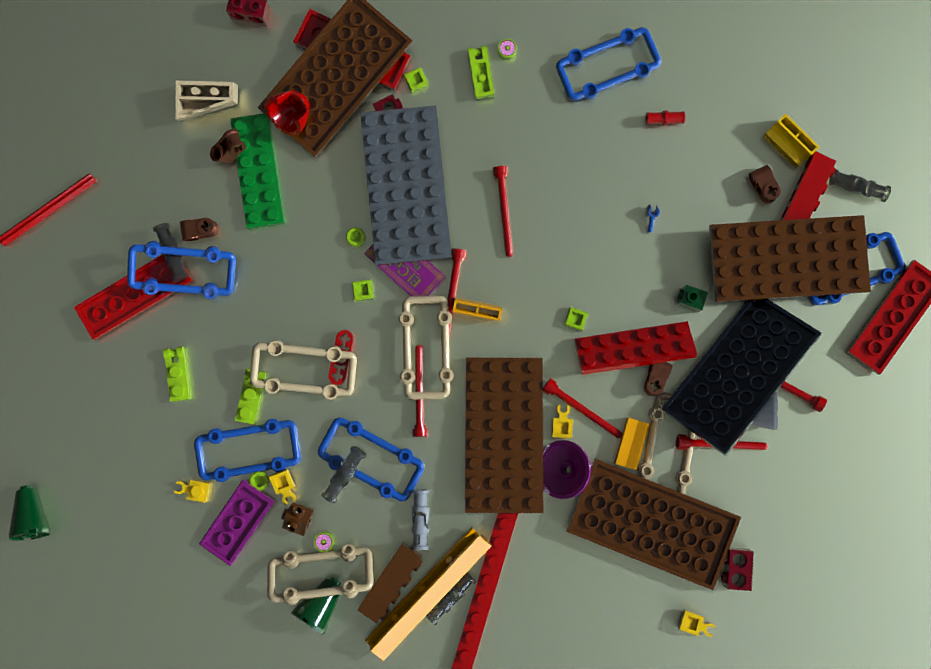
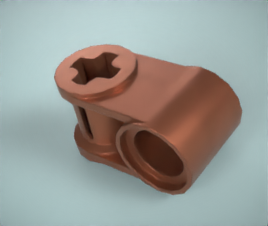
M230 129L223 134L210 150L212 161L225 164L234 162L240 153L246 149L245 143L239 138V132L236 129Z
M768 165L748 174L750 182L762 202L769 204L779 197L781 189Z
M209 218L180 221L181 236L184 242L214 237L219 232L218 224ZM208 224H210L211 227L208 228V231L205 230V228L208 227Z
M664 362L650 365L644 384V391L647 395L655 396L663 392L673 364ZM656 383L655 387L658 389L652 391L653 387L650 385Z

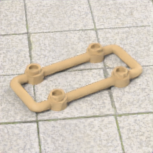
M443 296L407 297L402 303V313L398 318L399 323L403 326L404 370L400 373V380L404 383L405 396L411 400L444 399L450 394V382L454 379V373L450 369L449 325L452 322V315L448 311L447 299ZM440 303L441 311L437 315V321L441 325L442 369L439 371L438 377L443 382V391L412 392V383L415 381L416 375L411 370L410 326L414 323V317L410 313V304Z
M277 339L272 340L270 343L261 342L255 344L252 349L250 383L254 387L265 388L270 394H275L279 390L323 394L329 400L335 399L337 396H349L354 391L357 357L353 352L342 351L338 346L320 349L284 345L283 342ZM260 350L268 351L273 356H279L282 352L324 356L331 362H337L341 358L349 359L347 388H338L333 383H328L324 387L282 383L275 377H270L267 381L258 380Z
M662 392L658 394L654 407L648 411L651 425L644 463L638 467L639 476L645 479L651 478L654 474L651 462L659 421L665 416V413L662 411L663 400L668 401L673 395L671 393ZM689 430L688 437L695 439L696 435ZM691 446L685 450L682 469L675 477L676 482L679 484L678 492L685 494L686 486L692 482V476L689 473L693 447Z
M351 544L344 545L341 550L297 555L293 551H288L283 557L270 560L267 568L268 599L272 602L284 601L285 604L290 606L295 605L299 599L343 594L346 598H354L358 592L368 591L373 586L372 552L366 547L355 548ZM364 555L366 583L356 584L355 581L348 580L339 587L297 591L295 588L290 587L281 594H275V566L285 565L286 568L293 569L299 563L342 558L346 562H351L357 556Z

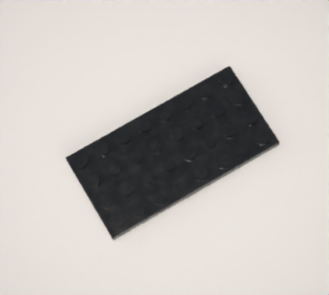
M769 299L748 300L662 407V411L727 456L821 337L822 332Z

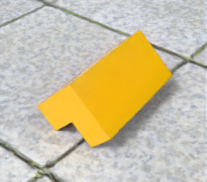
M786 113L763 135L795 169L820 147Z

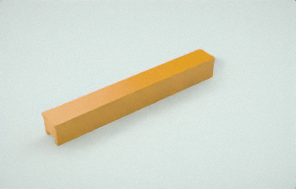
M471 527L365 639V642L370 646V651L384 661L492 546L486 538Z

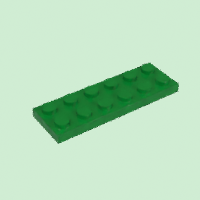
M264 113L230 118L231 128L239 132L240 140L246 145V149L236 158L246 228L251 230L285 224L269 118Z

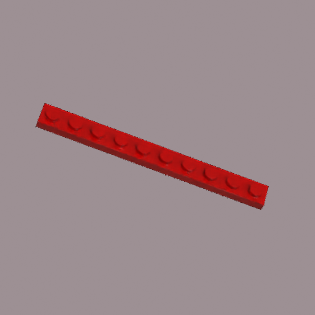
M518 513L497 514L489 541L492 546L486 551L451 669H472Z

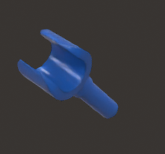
M650 204L647 206L649 214L648 232L653 231L655 217L660 213L657 205L654 212H650Z

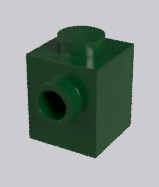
M685 285L682 289L679 288L677 292V305L700 312L703 310L708 292Z

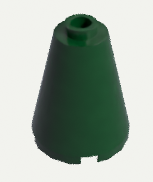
M32 485L21 486L20 490H17L15 494L9 540L24 541V538H31L33 540L49 536L51 529L37 489L32 488Z
M333 577L330 580L326 578L315 589L339 587L341 583ZM340 595L304 599L293 609L291 614L323 635L326 632Z

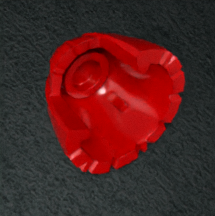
M285 91L268 98L265 101L264 108L267 110L268 118L272 120L271 122L274 123L276 128L281 129V132L284 134L296 136L302 132L306 125L310 103L303 93Z

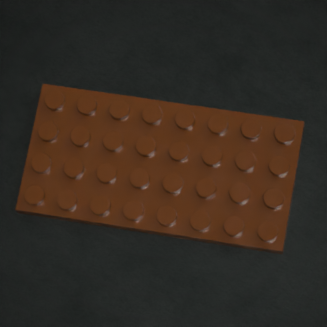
M347 0L257 108L267 116L264 104L271 96L285 91H297L305 94L310 103L308 120L302 132L291 137L316 158L411 46L413 40L366 0Z
M864 215L712 224L709 226L715 302L871 292Z
M466 357L465 513H544L543 358Z
M594 458L588 484L580 494L566 531L714 590L741 517Z

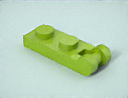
M484 45L477 49H474V47L468 48L475 98L494 97L487 46ZM482 56V59L476 60L475 57Z
M184 346L173 350L170 348L163 349L170 402L191 399ZM178 356L179 362L173 363L172 357Z
M250 368L245 370L235 421L255 425L263 388L251 385ZM259 371L258 380L265 381L266 372Z

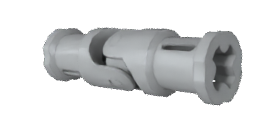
M412 490L414 494V506H412V522L414 525L412 533L414 534L411 549L414 550L429 549L427 545V533H429L427 525L429 522L427 498L430 490ZM417 511H420V512L425 513V515H424V514L416 515V512H417Z

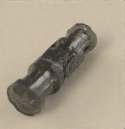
M838 169L835 170L829 180V185L844 187L846 191L863 194L865 197L872 196L881 199V202H886L891 192V186L889 185L885 187L876 184L873 180L867 181L865 178L854 174L847 175L841 173Z
M162 223L153 227L160 246L178 247L175 238L172 237L169 230V223ZM163 254L165 263L171 270L174 283L189 278V274L186 273L183 266L184 260L181 255Z
M356 446L350 448L351 452L341 462L340 467L330 479L327 489L321 493L322 497L328 502H337L338 495L346 488L352 476L356 473L358 464L367 456L360 448Z
M467 572L426 615L427 619L434 625H437L438 620L444 613H448L451 610V606L455 605L465 595L464 592L471 584H475L476 580ZM452 591L456 592V593L458 594V596L455 597V595H454V593H453Z

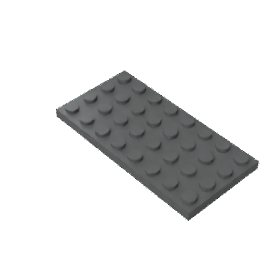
M436 105L360 113L375 265L452 258Z

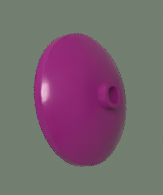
M558 440L548 444L543 449V490L548 495L558 499H569L580 494L587 486L591 474V465L586 452L581 446L572 441ZM568 467L571 469L570 473H567Z

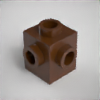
M292 502L289 509L285 508L281 519L284 520L282 528L291 533L304 536L311 523L314 510Z

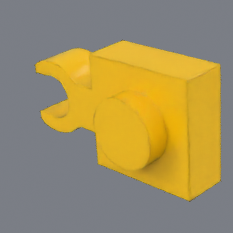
M560 405L557 406L559 418H553L552 437L572 438L573 419H567V415L570 412L569 405H567V410L564 413L560 411Z
M288 468L269 476L276 495L282 493L284 505L288 504L286 500L288 496L292 497L293 502L296 501V495L291 491L295 484Z
M190 480L189 485L183 481L175 483L181 484L182 490H175L174 493H187L186 499L207 502L211 483Z
M684 609L678 629L696 636L702 631L705 635L712 637L713 635L707 632V628L709 626L716 628V626L711 622L703 623V616Z

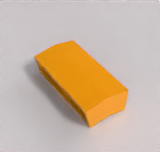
M455 298L453 312L500 321L502 307ZM457 303L475 306L477 308L476 311H471L456 307ZM479 307L499 311V314L496 316L479 312Z
M632 418L626 419L614 464L633 470L638 469L650 426L649 423Z

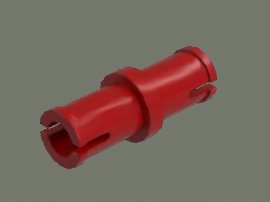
M668 110L655 113L646 112L645 122L647 125L662 124L663 126L669 123L684 124L685 112H668Z

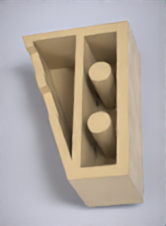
M176 81V120L181 122L238 104V85L234 82Z

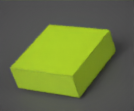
M421 67L403 74L411 93L428 86Z
M371 279L352 282L354 301L374 299Z
M570 307L564 326L583 331L588 313Z

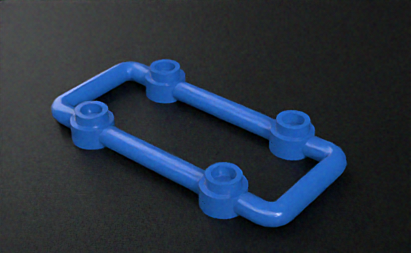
M643 27L635 30L625 28L621 31L620 36L585 50L572 49L567 57L560 59L556 63V70L566 94L571 100L575 101L582 98L591 100L595 98L599 91L634 77L638 79L646 78L650 71L657 69L661 65V57L648 29ZM643 35L654 62L649 64L640 62L632 71L597 85L587 83L582 91L574 93L563 66L568 64L577 66L581 64L585 57L620 43L630 45L636 37Z
M882 232L880 234L869 233L866 235L867 249L877 247L880 241L886 239L898 266L892 270L884 268L878 271L876 276L870 278V286L879 282L882 284L890 283L894 280L895 276L905 271L904 259L894 236L889 232ZM848 294L824 295L819 298L817 296L808 297L814 305L836 304L840 302L843 296Z
M149 241L146 245L134 244L128 251L127 283L131 288L143 290L148 295H154L157 291L203 294L207 299H214L217 295L227 296L234 290L236 257L231 252L220 251L216 246H209L206 250L160 246L156 241ZM136 252H144L151 258H155L159 254L205 257L207 261L212 263L217 262L219 259H228L226 288H218L214 283H206L203 287L158 283L154 278H148L144 282H136Z
M341 417L334 419L317 450L319 457L328 462L332 470L341 469L379 490L383 498L392 497L401 502L408 500L424 471L423 462L414 457L410 449L404 448L401 450L363 429L360 422H350ZM339 425L347 428V432L351 436H361L398 456V460L401 463H411L417 467L403 494L397 492L393 484L389 482L381 483L344 463L342 456H331L325 452Z
M269 419L265 424L226 431L216 428L210 430L208 434L198 436L194 441L198 474L201 479L206 481L215 479L218 482H225L232 476L266 470L280 472L285 470L286 467L297 465L301 460L297 428L291 420L279 421L277 419ZM283 428H289L293 458L276 457L271 462L233 469L221 466L216 468L214 472L206 473L202 442L210 441L213 444H219L225 438L266 431L269 434H276Z

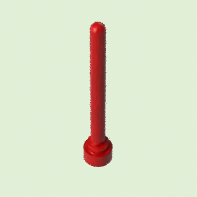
M496 166L493 167V176L498 180L505 254L507 257H511L513 255L505 183L508 167Z
M456 248L451 249L453 267L447 299L448 311L452 316L460 265L463 259L466 258L467 252L466 250Z
M421 345L415 347L416 392H423V347ZM416 400V425L412 429V437H428V429L424 425L423 400Z
M552 378L546 382L543 392L548 395H556L616 438L622 437L623 434L620 430L559 389V386L556 384L557 382Z
M784 382L780 387L807 401L812 406V409L819 413L827 403L826 398L820 395L812 396L787 382Z
M677 434L676 436L677 450H686L690 446L714 448L702 439H691L684 434ZM738 441L732 449L766 450L768 445L764 442Z

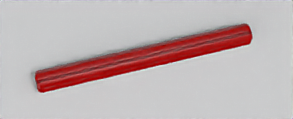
M90 173L82 177L1 234L0 244L6 246L96 183L95 178Z

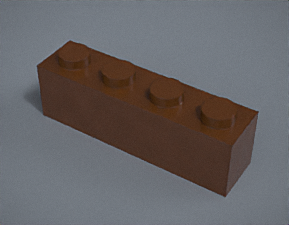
M403 542L357 610L376 624L379 619L383 621L389 613L387 608L390 603L395 604L401 595L398 593L402 586L406 588L412 579L409 577L413 570L417 571L421 566L422 561L420 559L422 555Z

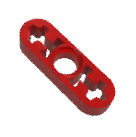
M341 330L336 335L334 346L340 345L342 347L343 341L340 340V337L347 334L350 341H346L345 347H349L348 351L352 352L354 336L348 330ZM346 359L344 363L331 362L328 375L331 383L341 385L346 381L349 359ZM334 364L345 366L344 370L340 369V375H343V378L339 379L338 382L333 377V374H336L338 368H334Z

